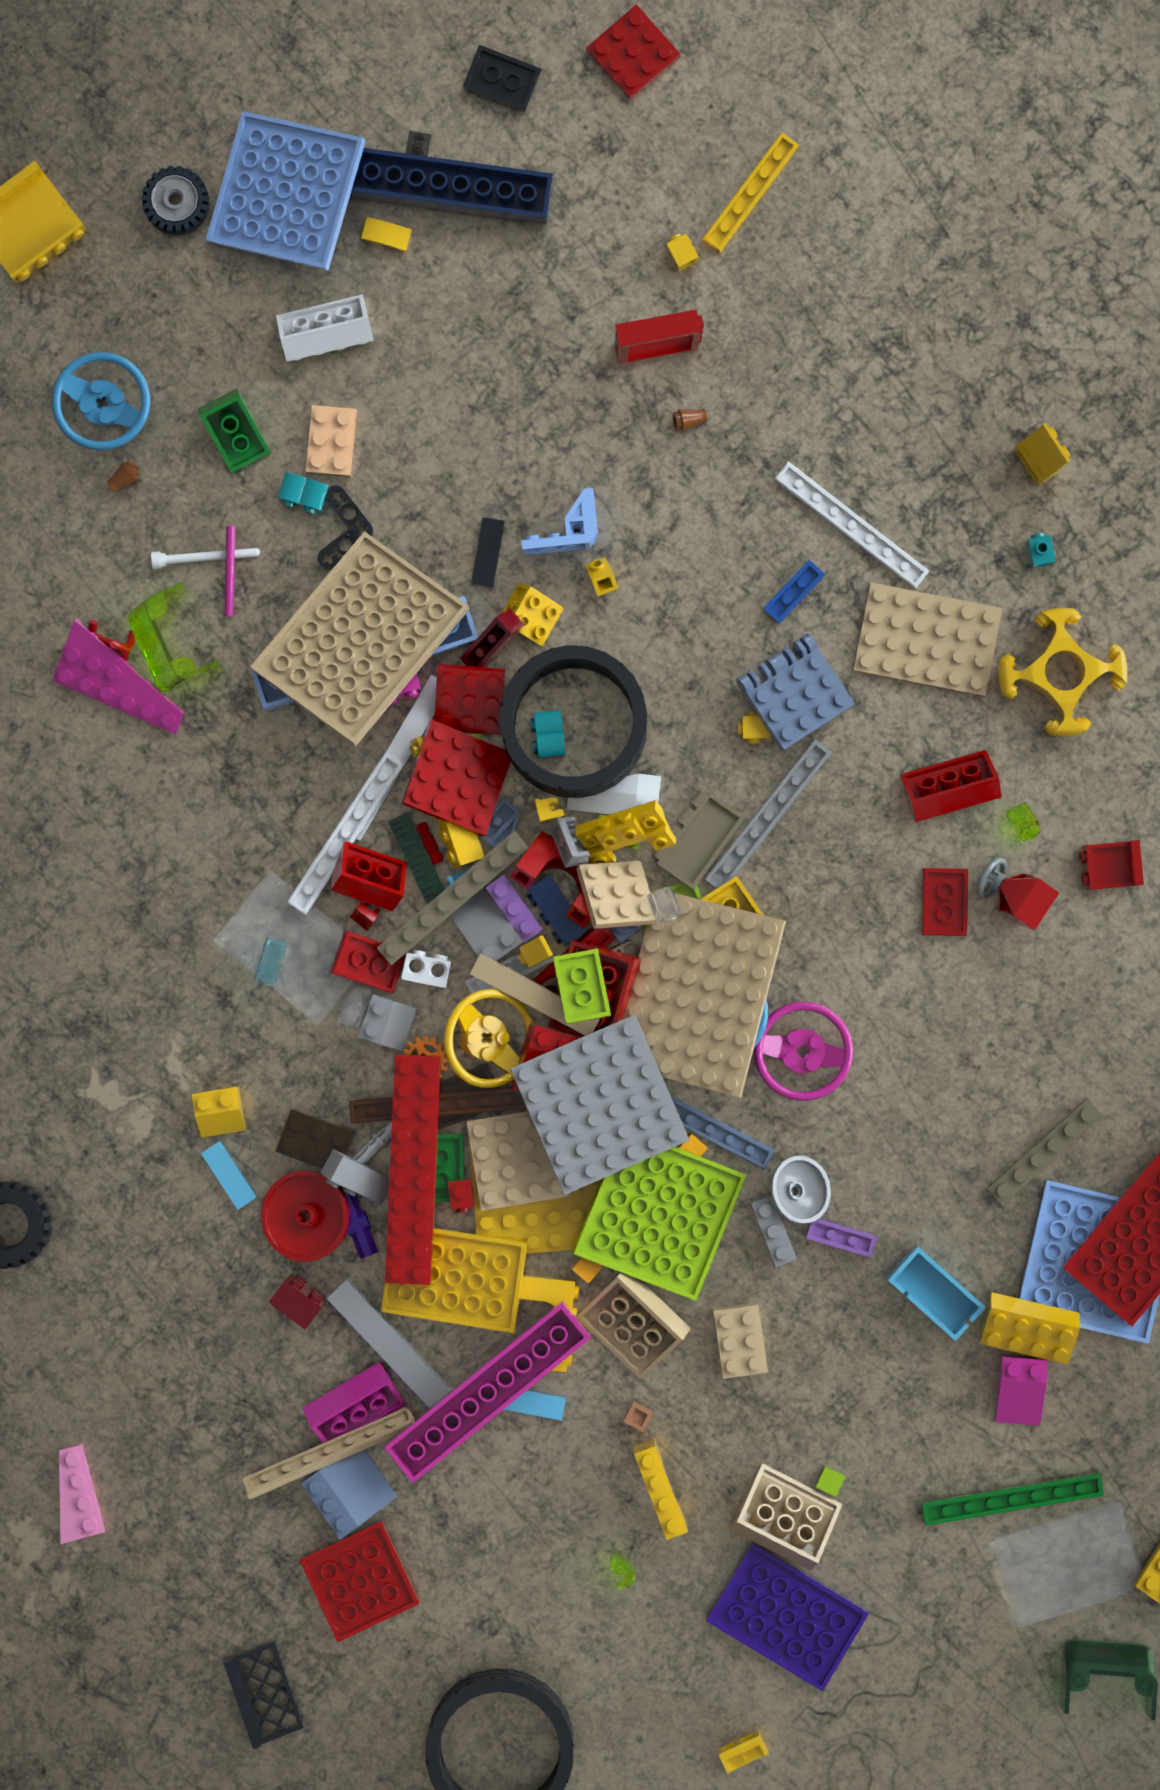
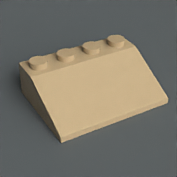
M619 1272L576 1316L640 1380L680 1344L691 1329L642 1280Z
M762 1463L737 1511L730 1530L811 1571L819 1563L843 1504Z

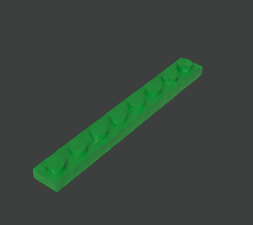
M1097 1472L921 1502L924 1523L926 1526L1101 1497L1104 1496L1101 1473Z

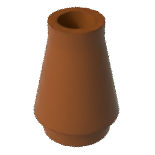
M678 409L672 415L676 430L685 431L707 422L705 409Z
M132 461L122 462L113 476L107 481V484L116 492L137 480V476L141 472Z

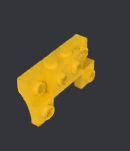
M656 800L576 825L575 836L585 847L586 851L590 853L588 860L591 864L616 862L613 850L648 840L655 851L676 845V838L667 824L662 807Z

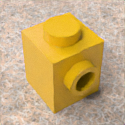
M606 557L585 564L587 574L597 597L618 589L613 571Z
M747 712V716H742V721H738V735H742V740H747V744H761L760 740L770 739L769 731L756 712Z

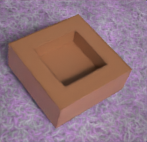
M633 1401L623 1422L644 1432L654 1411Z

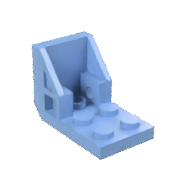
M585 488L565 516L566 536H562L561 533L548 534V538L540 539L539 535L526 536V540H521L523 556L590 549L598 539L593 488ZM579 529L581 532L574 533L573 531Z

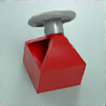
M1001 857L995 858L985 867L977 883L978 896L987 898L995 891L999 892L998 911L1018 925L1035 931L1059 895V892L1040 878L1025 873L1011 877L1006 876V860ZM987 886L990 887L988 890L983 891Z

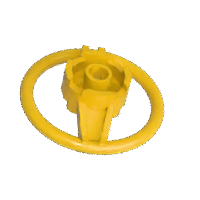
M484 989L466 996L452 1010L445 1026L444 1049L451 1068L462 1080L476 1087L495 1088L514 1080L510 1068L517 1066L520 1058L507 1044L509 1034L502 1021L490 1015L480 1014L472 1003L484 998L502 999L513 1005L520 1013L524 1021L526 1034L529 1024L534 1025L528 1009L521 1001L498 989ZM457 1021L461 1028L460 1031H462L460 1046L463 1051L470 1057L492 1062L507 1074L494 1079H482L469 1074L463 1069L455 1056L453 1048V1033ZM482 1033H485L486 1035L484 1041H481V1039H483V1037L481 1036Z

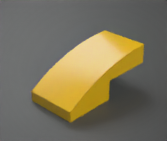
M365 217L360 239L378 246L384 245L405 252L412 229Z

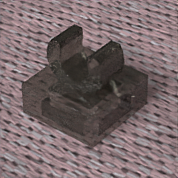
M409 131L406 153L428 156L432 135Z

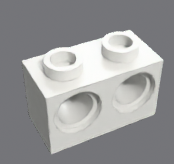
M414 949L412 954H406L401 979L447 988L452 962L447 961L448 956L435 954L434 958L426 957V952ZM415 959L420 960L422 963V969L417 973L410 969V963ZM436 964H441L444 967L445 971L441 977H435L432 974V968Z

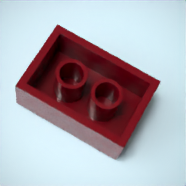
M291 1274L268 1303L305 1330L327 1301L324 1299L325 1295L317 1288L310 1289L306 1286L307 1281L298 1274L295 1276Z

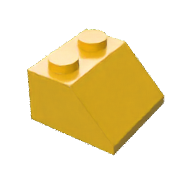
M239 1086L191 1094L201 1138L246 1131Z

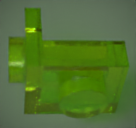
M1026 802L1006 812V816L1017 831L1021 842L1031 840L1041 832L1039 821Z

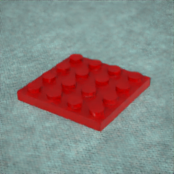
M430 720L401 804L484 837L487 834L511 760L505 749L437 721Z
M382 1520L299 1559L337 1643L420 1604Z

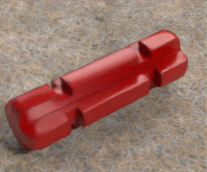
M422 822L416 825L418 834L422 836L420 838L427 853L431 855L432 863L436 865L442 862L444 858L441 852H438L439 848L432 833L429 832L428 824Z

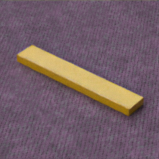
M783 132L780 133L702 239L703 242L718 253L722 252L799 148L798 143Z

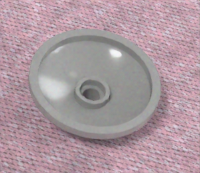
M805 1156L789 1157L783 1160L773 1172L770 1184L771 1197L775 1207L783 1217L794 1223L806 1224L816 1221L825 1213L830 1202L831 1188L827 1174L816 1161Z

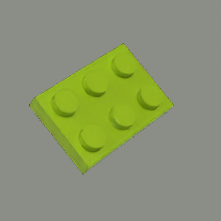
M598 948L553 957L566 1025L611 1016Z

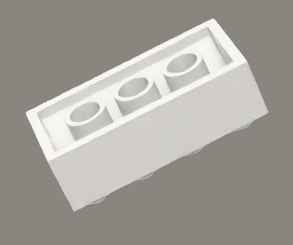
M363 294L276 315L280 340L287 362L374 341Z

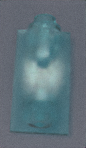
M271 937L266 938L254 980L274 986L281 967L278 964L283 960L285 950L287 949L285 947L287 942Z

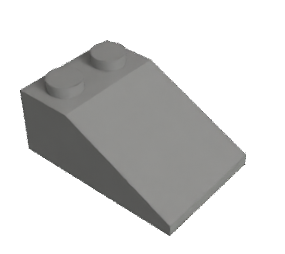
M486 888L473 895L450 915L478 957L482 953L498 961L524 943Z

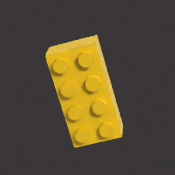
M991 1292L980 1326V1344L1068 1365L1080 1331V1313Z

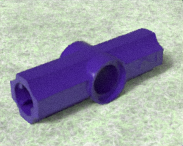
M344 1192L350 1209V1223L347 1232L353 1239L358 1256L362 1259L379 1252L370 1230L369 1219L365 1210H362L357 1194L353 1196Z

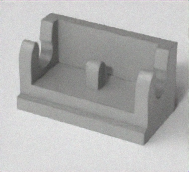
M575 817L556 818L550 828L565 868L587 864L589 862L588 857H590V853L583 851L579 839L575 836Z

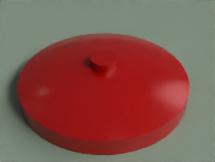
M306 1170L289 1173L278 1179L270 1187L263 1200L261 1224L266 1239L278 1253L294 1261L308 1262L330 1255L340 1246L349 1228L350 1209L344 1192L340 1186L336 1188L326 1182L327 1178L319 1172Z

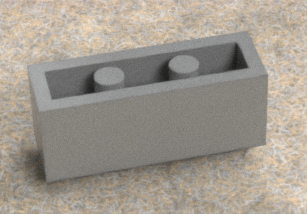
M335 1149L332 1150L320 1172L327 1178L326 1182L336 1188L341 1185L344 1187L343 1190L353 1196L358 1193L361 1195L360 1198L370 1204L375 1201L382 1205L389 1192V1176Z
M771 1194L751 1201L750 1205L775 1267L796 1260V1255L779 1212L773 1203Z

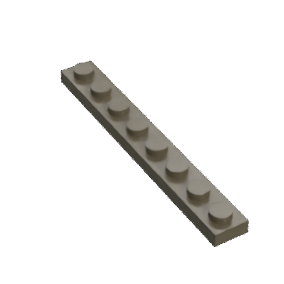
M513 831L377 947V949L391 965L394 964L529 848L527 844Z

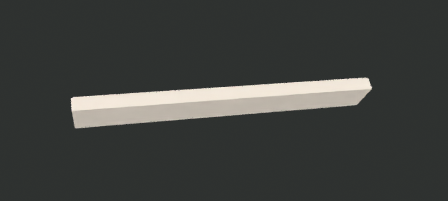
M789 461L775 477L774 480L912 588L916 589L929 573L928 569Z
M433 675L428 679L386 753L405 765L411 756L410 741L416 737H422L429 721L432 720L435 714L437 678ZM400 773L356 838L359 841L364 837Z
M385 752L287 901L289 905L307 915L330 880L344 841L354 843L405 764Z

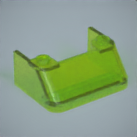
M183 582L150 596L132 609L128 615V622L158 688L166 692L173 691L223 668L218 660L198 669L188 657L183 656L172 660L155 619L162 617L167 612L168 603L166 600L189 591Z

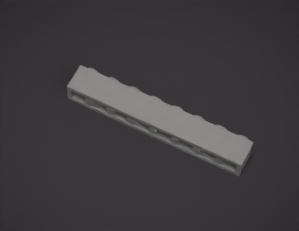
M349 1278L327 1297L329 1301L327 1305L336 1314L338 1312L341 1313L345 1318L343 1320L345 1325L350 1330L356 1329L360 1334L358 1336L360 1341L367 1347L370 1345L376 1351L374 1352L375 1357L381 1363L386 1362L391 1367L389 1369L391 1374L397 1380L401 1378L407 1384L404 1386L412 1396L417 1395L422 1400L420 1404L425 1410H428L452 1390Z

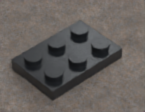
M479 45L463 88L526 112L542 69Z

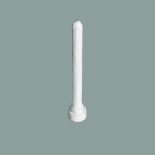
M257 548L235 550V559L257 557L260 551ZM226 550L166 555L161 553V551L151 552L153 570L162 569L167 564L225 560Z

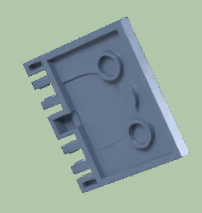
M809 633L801 637L800 640L793 642L794 649L801 658L800 660L796 661V657L789 647H785L782 649V653L778 652L765 660L766 665L764 663L758 665V670L765 680L764 683L761 684L760 678L753 670H749L746 674L736 679L737 685L781 751L792 746L855 704L819 651L816 641Z

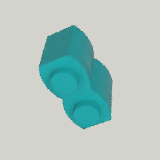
M285 472L277 498L282 500V505L290 508H295V505L304 507V512L316 515L317 511H323L327 491L330 486L316 480Z
M561 710L534 713V718L530 719L531 732H536L537 741H532L534 754H538L539 759L566 756Z

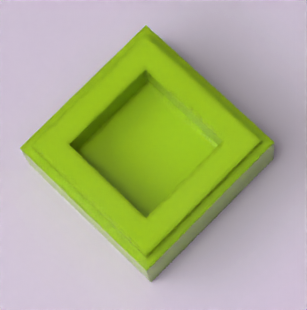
M824 1466L815 1487L836 1497L845 1479V1475Z

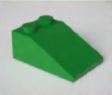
M238 388L198 408L201 420L231 473L271 453Z

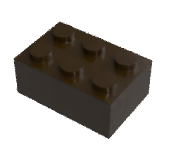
M292 1108L275 1152L323 1169L333 1149L348 1156L357 1131Z

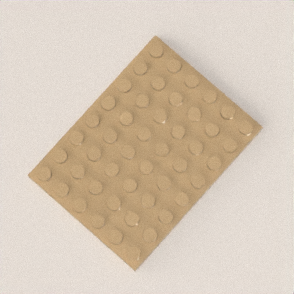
M364 531L250 668L356 746L470 608L466 603Z
M656 889L653 904L658 921L646 927L639 958L642 959L623 1019L636 1015L662 1077L741 1098L786 921Z

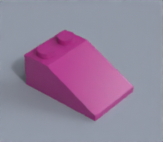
M999 1354L995 1422L1026 1425L1041 1424L1047 1384L1048 1360L1033 1356Z

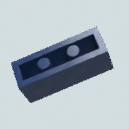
M548 875L528 889L530 892L527 895L533 907L539 906L542 911L539 916L546 926L551 924L555 930L551 934L558 944L563 942L566 946L571 940H575L587 932L585 927H581L565 916L571 905L551 875Z

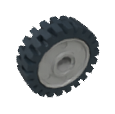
M168 166L167 169H164L163 167L159 169L160 172H154L152 178H148L146 186L143 187L142 206L152 225L166 234L179 235L182 233L185 235L190 230L193 232L198 225L200 226L203 223L202 220L207 217V211L209 210L207 188L200 177L188 168ZM173 197H181L179 204H170Z

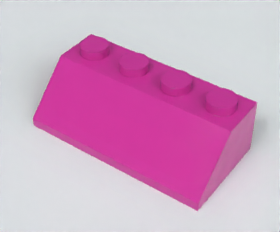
M379 1362L312 1401L302 1409L311 1429L325 1443L385 1417L407 1403L389 1372Z

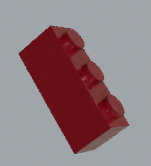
M509 608L489 624L460 659L466 666L486 668L525 624Z

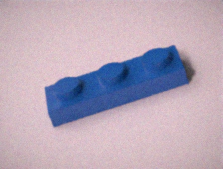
M808 560L766 604L763 610L780 624L822 580L825 574L811 560Z

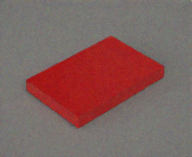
M923 868L922 935L967 936L968 869Z
M344 930L330 973L393 994L407 953L391 965L377 949L382 944L381 942Z

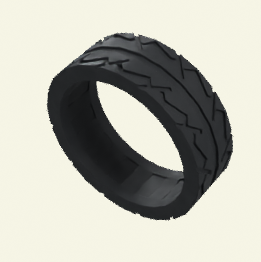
M566 645L551 648L529 659L518 669L506 686L500 706L499 724L502 739L514 768L530 784L543 792L558 797L583 798L597 795L616 786L632 771L641 757L646 742L647 710L642 690L634 675L619 660L608 653L585 646ZM564 669H586L607 677L625 695L633 714L632 732L627 745L620 755L607 767L584 776H562L550 773L537 766L527 757L516 737V716L523 697L541 678Z
M494 1668L469 1675L459 1681V1683H456L442 1697L432 1715L426 1739V1767L430 1782L435 1790H464L449 1773L441 1751V1736L448 1720L459 1707L469 1700L483 1694L495 1692L512 1693L527 1698L539 1706L549 1717L557 1733L560 1751L551 1775L537 1790L565 1789L573 1767L574 1733L569 1714L561 1699L546 1683L525 1672L514 1669Z

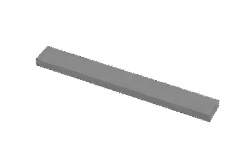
M816 739L812 741L705 877L704 881L714 889H717L736 876L832 754L829 749Z

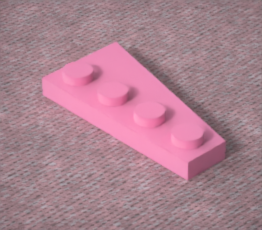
M78 1444L60 1449V1544L104 1533L105 1527L83 1445Z

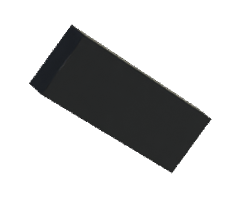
M482 517L471 584L494 587L505 521Z

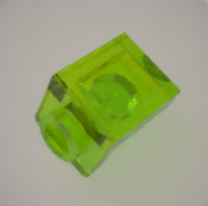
M615 1552L610 1557V1563L612 1564L610 1568L617 1575H624L618 1582V1588L622 1590L624 1587L629 1588L636 1580V1569Z

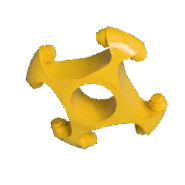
M1052 608L1038 613L1034 622L1041 628L1051 625L1052 635L1041 655L1030 666L1021 671L1014 670L1013 668L1016 665L1014 662L1015 658L1009 653L1001 657L998 665L999 686L1004 697L1012 700L1017 695L1018 691L1016 689L1018 687L1013 683L1018 681L1043 694L1060 715V722L1056 719L1054 721L1050 719L1044 726L1045 731L1051 736H1074L1086 733L1092 723L1085 717H1078L1074 720L1072 716L1073 709L1086 687L1100 675L1110 674L1112 676L1109 679L1111 682L1110 686L1116 691L1122 690L1127 684V661L1124 650L1121 647L1113 644L1107 651L1109 653L1107 657L1112 661L1104 663L1083 651L1067 633L1064 627L1065 622L1069 625L1072 623L1075 625L1082 617L1074 608ZM1056 654L1067 655L1077 663L1080 675L1075 688L1068 691L1058 690L1048 682L1045 675V666L1049 657Z

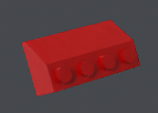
M986 750L900 774L907 802L915 822L1002 798L1000 780Z

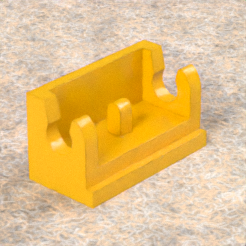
M557 798L535 799L540 823L554 821L559 817L565 818L563 809L555 810L554 805L558 804Z
M758 1730L717 1749L727 1774L758 1758L769 1755Z

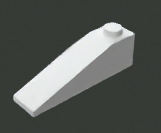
M646 774L626 776L616 786L597 795L583 798H568L567 810L610 815L656 800L658 802L661 776Z

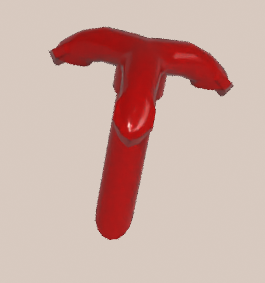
M90 620L88 630L99 637L98 639L108 648L111 647L117 653H120L124 660L128 661L130 651L135 643L133 631L129 630L126 644L119 643L116 640L97 634L98 622Z

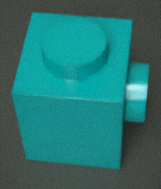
M1044 533L1031 535V539L1026 541L1031 569L1054 564L1056 559L1051 535L1044 536Z

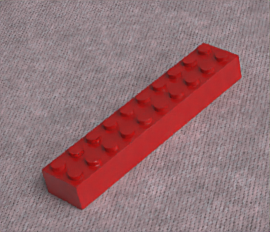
M395 1055L385 1283L431 1285L442 1056Z

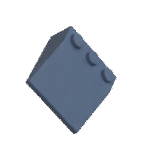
M366 1450L314 1471L301 1482V1485L339 1539L359 1527L397 1497Z

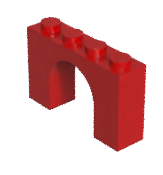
M541 831L516 865L510 878L528 890L538 875L546 869L557 868L569 873L576 881L579 893L565 916L583 928L591 919L576 870L578 866L565 868L553 837Z

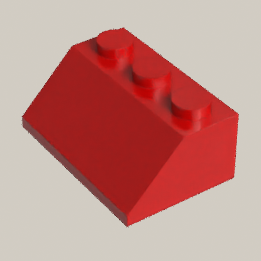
M344 841L332 873L330 891L393 912L404 896L407 862Z

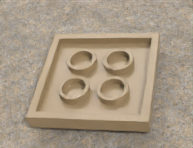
M641 861L584 864L577 867L576 870L594 929L655 924L658 921Z

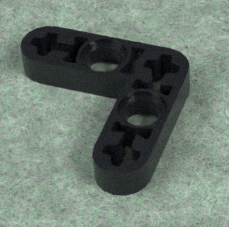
M338 485L328 488L326 499L348 530L318 553V562L325 569L334 568L347 551H343L339 547L341 540L349 539L353 545L360 537L358 535L360 532L359 528L356 525L353 528L350 526L356 523L360 517L363 519L359 521L361 526L369 528L367 533L373 537L374 534L370 522L346 491ZM333 491L336 493L341 492L340 498L344 503L346 500L349 501L340 510L337 509L340 506L336 499L331 500V493ZM347 508H353L356 511V516L351 520L343 516L344 510ZM335 546L342 556L338 558L337 554H335L331 558L333 561L331 564L328 562L323 563V555L325 553L327 555L334 553V550L331 548Z

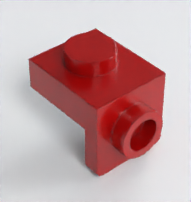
M471 1179L449 1181L451 1209H456L457 1212L470 1211V1207L474 1206Z

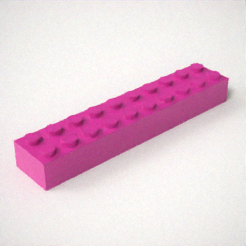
M561 1300L388 1441L384 1446L385 1450L410 1481L414 1483L591 1338V1335L563 1300Z

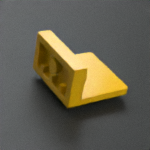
M518 582L501 613L510 608L525 624L519 633L536 644L543 646L562 613L563 607L533 587Z

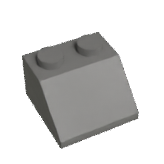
M373 994L358 1037L403 1051L417 1008Z

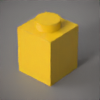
M686 233L682 236L676 234L668 239L669 242L666 243V250L678 272L698 262L699 256Z

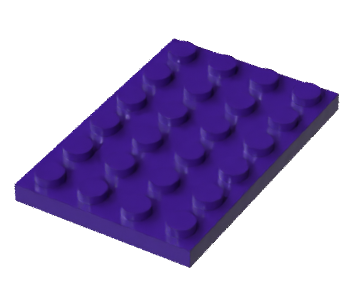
M751 1542L707 1616L706 1622L823 1692L869 1612L754 1542Z

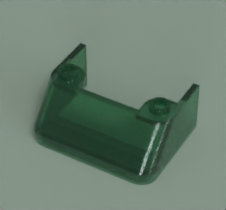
M1077 1638L1069 1639L1064 1643L1059 1707L1064 1714H1069L1070 1691L1080 1692L1085 1690L1089 1685L1090 1674L1135 1677L1134 1687L1141 1696H1145L1144 1712L1151 1720H1156L1158 1691L1154 1652L1147 1644Z

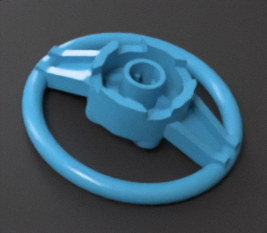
M108 352L89 353L73 360L58 376L52 392V411L60 430L72 442L91 450L115 449L131 441L143 428L150 410V392L143 374L126 358ZM95 361H107L122 366L134 377L141 393L140 412L126 403L124 394L114 383L105 380H94L90 383L72 375V373L79 367ZM62 391L79 404L84 417L93 425L105 428L116 424L130 430L122 436L109 441H92L81 437L69 427L63 417L61 410ZM104 399H107L106 402L108 403V406H103L101 409H99L100 405L98 403L100 401H103Z

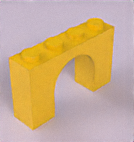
M523 1274L520 1299L544 1301L553 1306L563 1300L576 1316L577 1308H573V1299H578L579 1285H575V1279ZM573 1353L551 1371L566 1372L567 1366L571 1367Z
M654 1438L633 1446L635 1459L666 1540L687 1533L688 1529L685 1518L674 1496Z

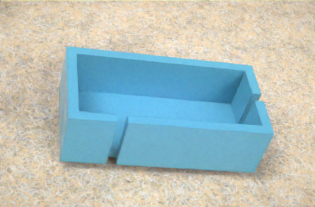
M916 1244L885 1277L955 1341L969 1327L963 1320L967 1318L973 1322L986 1308Z

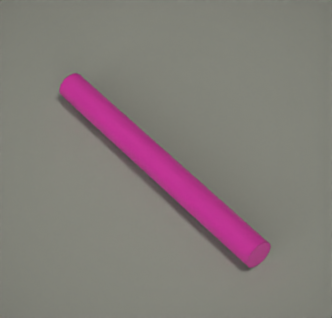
M226 526L224 616H233L235 526Z

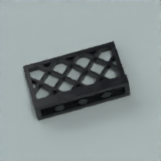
M274 1641L236 1656L222 1659L253 1749L304 1728ZM272 1648L274 1658L270 1665L259 1660L262 1651ZM249 1658L254 1663L249 1673L240 1669L237 1661ZM275 1661L277 1662L278 1668L273 1666ZM257 1663L268 1667L264 1679L252 1675ZM272 1669L281 1674L282 1678L278 1686L266 1681ZM242 1674H244V1675L247 1676L245 1682H244V1679H243ZM250 1677L261 1682L257 1694L247 1691L246 1685ZM283 1682L286 1690L281 1688ZM264 1684L276 1689L271 1701L259 1696ZM279 1691L288 1694L289 1700L285 1708L274 1703ZM250 1696L255 1697L253 1702H251ZM257 1699L269 1704L264 1716L254 1711ZM290 1704L292 1706L293 1711L288 1709ZM272 1706L283 1710L279 1722L267 1718ZM286 1712L296 1717L297 1725L286 1727L281 1724ZM257 1717L262 1719L260 1725L258 1723ZM265 1721L276 1725L273 1734L263 1737L261 1728Z

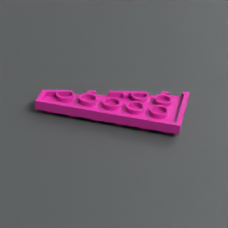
M76 618L52 681L176 734L185 712L165 694H161L154 688L149 680H145L139 675L134 667L111 647L108 648L98 639L99 637L86 629L82 625L83 623Z

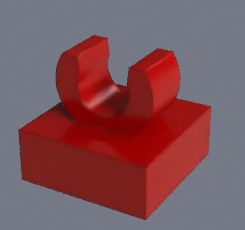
M360 902L350 918L368 931L376 921L380 909L376 908L375 911H371L368 908L369 903L365 902L363 904Z

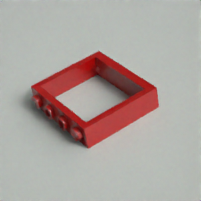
M697 309L615 324L614 344L618 365L698 350L704 329L702 315L698 316Z

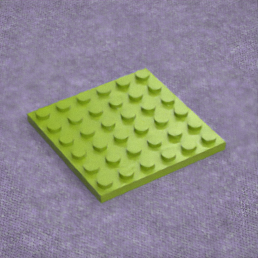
M673 1147L602 1178L572 1253L696 1301L746 1174L678 1147Z

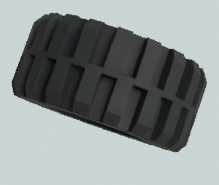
M18 1181L0 1182V1204L9 1203L18 1206L26 1215L28 1231L24 1239L16 1245L4 1246L0 1244V1269L16 1268L38 1257L42 1253L43 1248L47 1246L49 1235L52 1234L53 1230L51 1227L53 1217L52 1214H49L48 1209L50 1206L48 1202L45 1203L42 1199L43 1195L40 1192H35L32 1186L21 1184Z

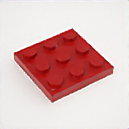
M637 4L586 47V51L629 100L680 57L678 50Z
M438 664L434 721L461 732L501 735L499 719L501 701L504 695L505 669Z

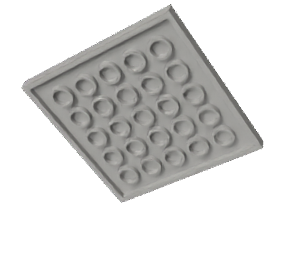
M636 1015L510 1068L564 1195L689 1141V1137Z

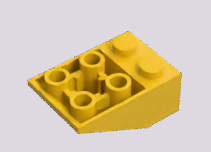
M1046 423L1041 425L1014 448V451L1037 486L1061 472L1070 462L1068 458L1070 457L1069 451L1064 445L1061 446L1056 439L1058 438L1056 431L1052 426L1048 427Z

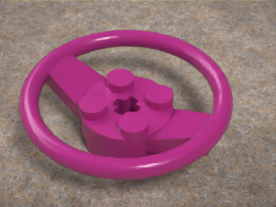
M793 1002L776 1009L768 1016L765 1032L754 1047V1060L762 1080L774 1092L791 1100L810 1101L830 1094L844 1081L853 1060V1044L848 1028L835 1012L813 1002ZM794 1011H812L825 1016L836 1026L842 1037L844 1049L824 1043L823 1039L816 1032L809 1029H795L786 1036L766 1034L770 1027L782 1016ZM802 1044L806 1045L805 1049H808V1054L799 1057L800 1053H796V1049L801 1048ZM763 1054L781 1059L789 1070L797 1073H809L817 1070L818 1067L841 1068L835 1078L824 1087L809 1092H797L781 1086L772 1078L765 1066Z

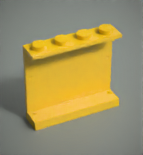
M33 161L0 186V263L14 282L17 283L18 281L26 280L31 275L30 272L35 268L45 266L51 256L62 253L68 243L72 240H79L84 235V231L87 230L43 173L36 161Z

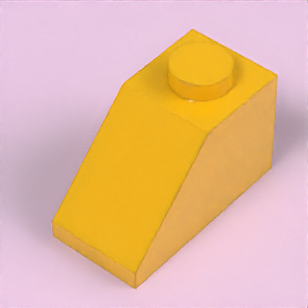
M543 935L519 947L521 952L517 954L522 965L525 966L527 964L529 968L554 956Z

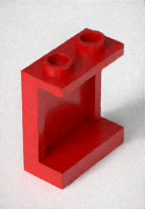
M1140 840L1082 846L1083 850L1079 852L1080 862L1084 864L1085 872L1082 873V884L1086 886L1087 890L1144 885Z

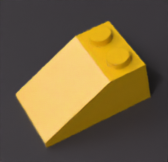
M737 876L700 899L763 915Z

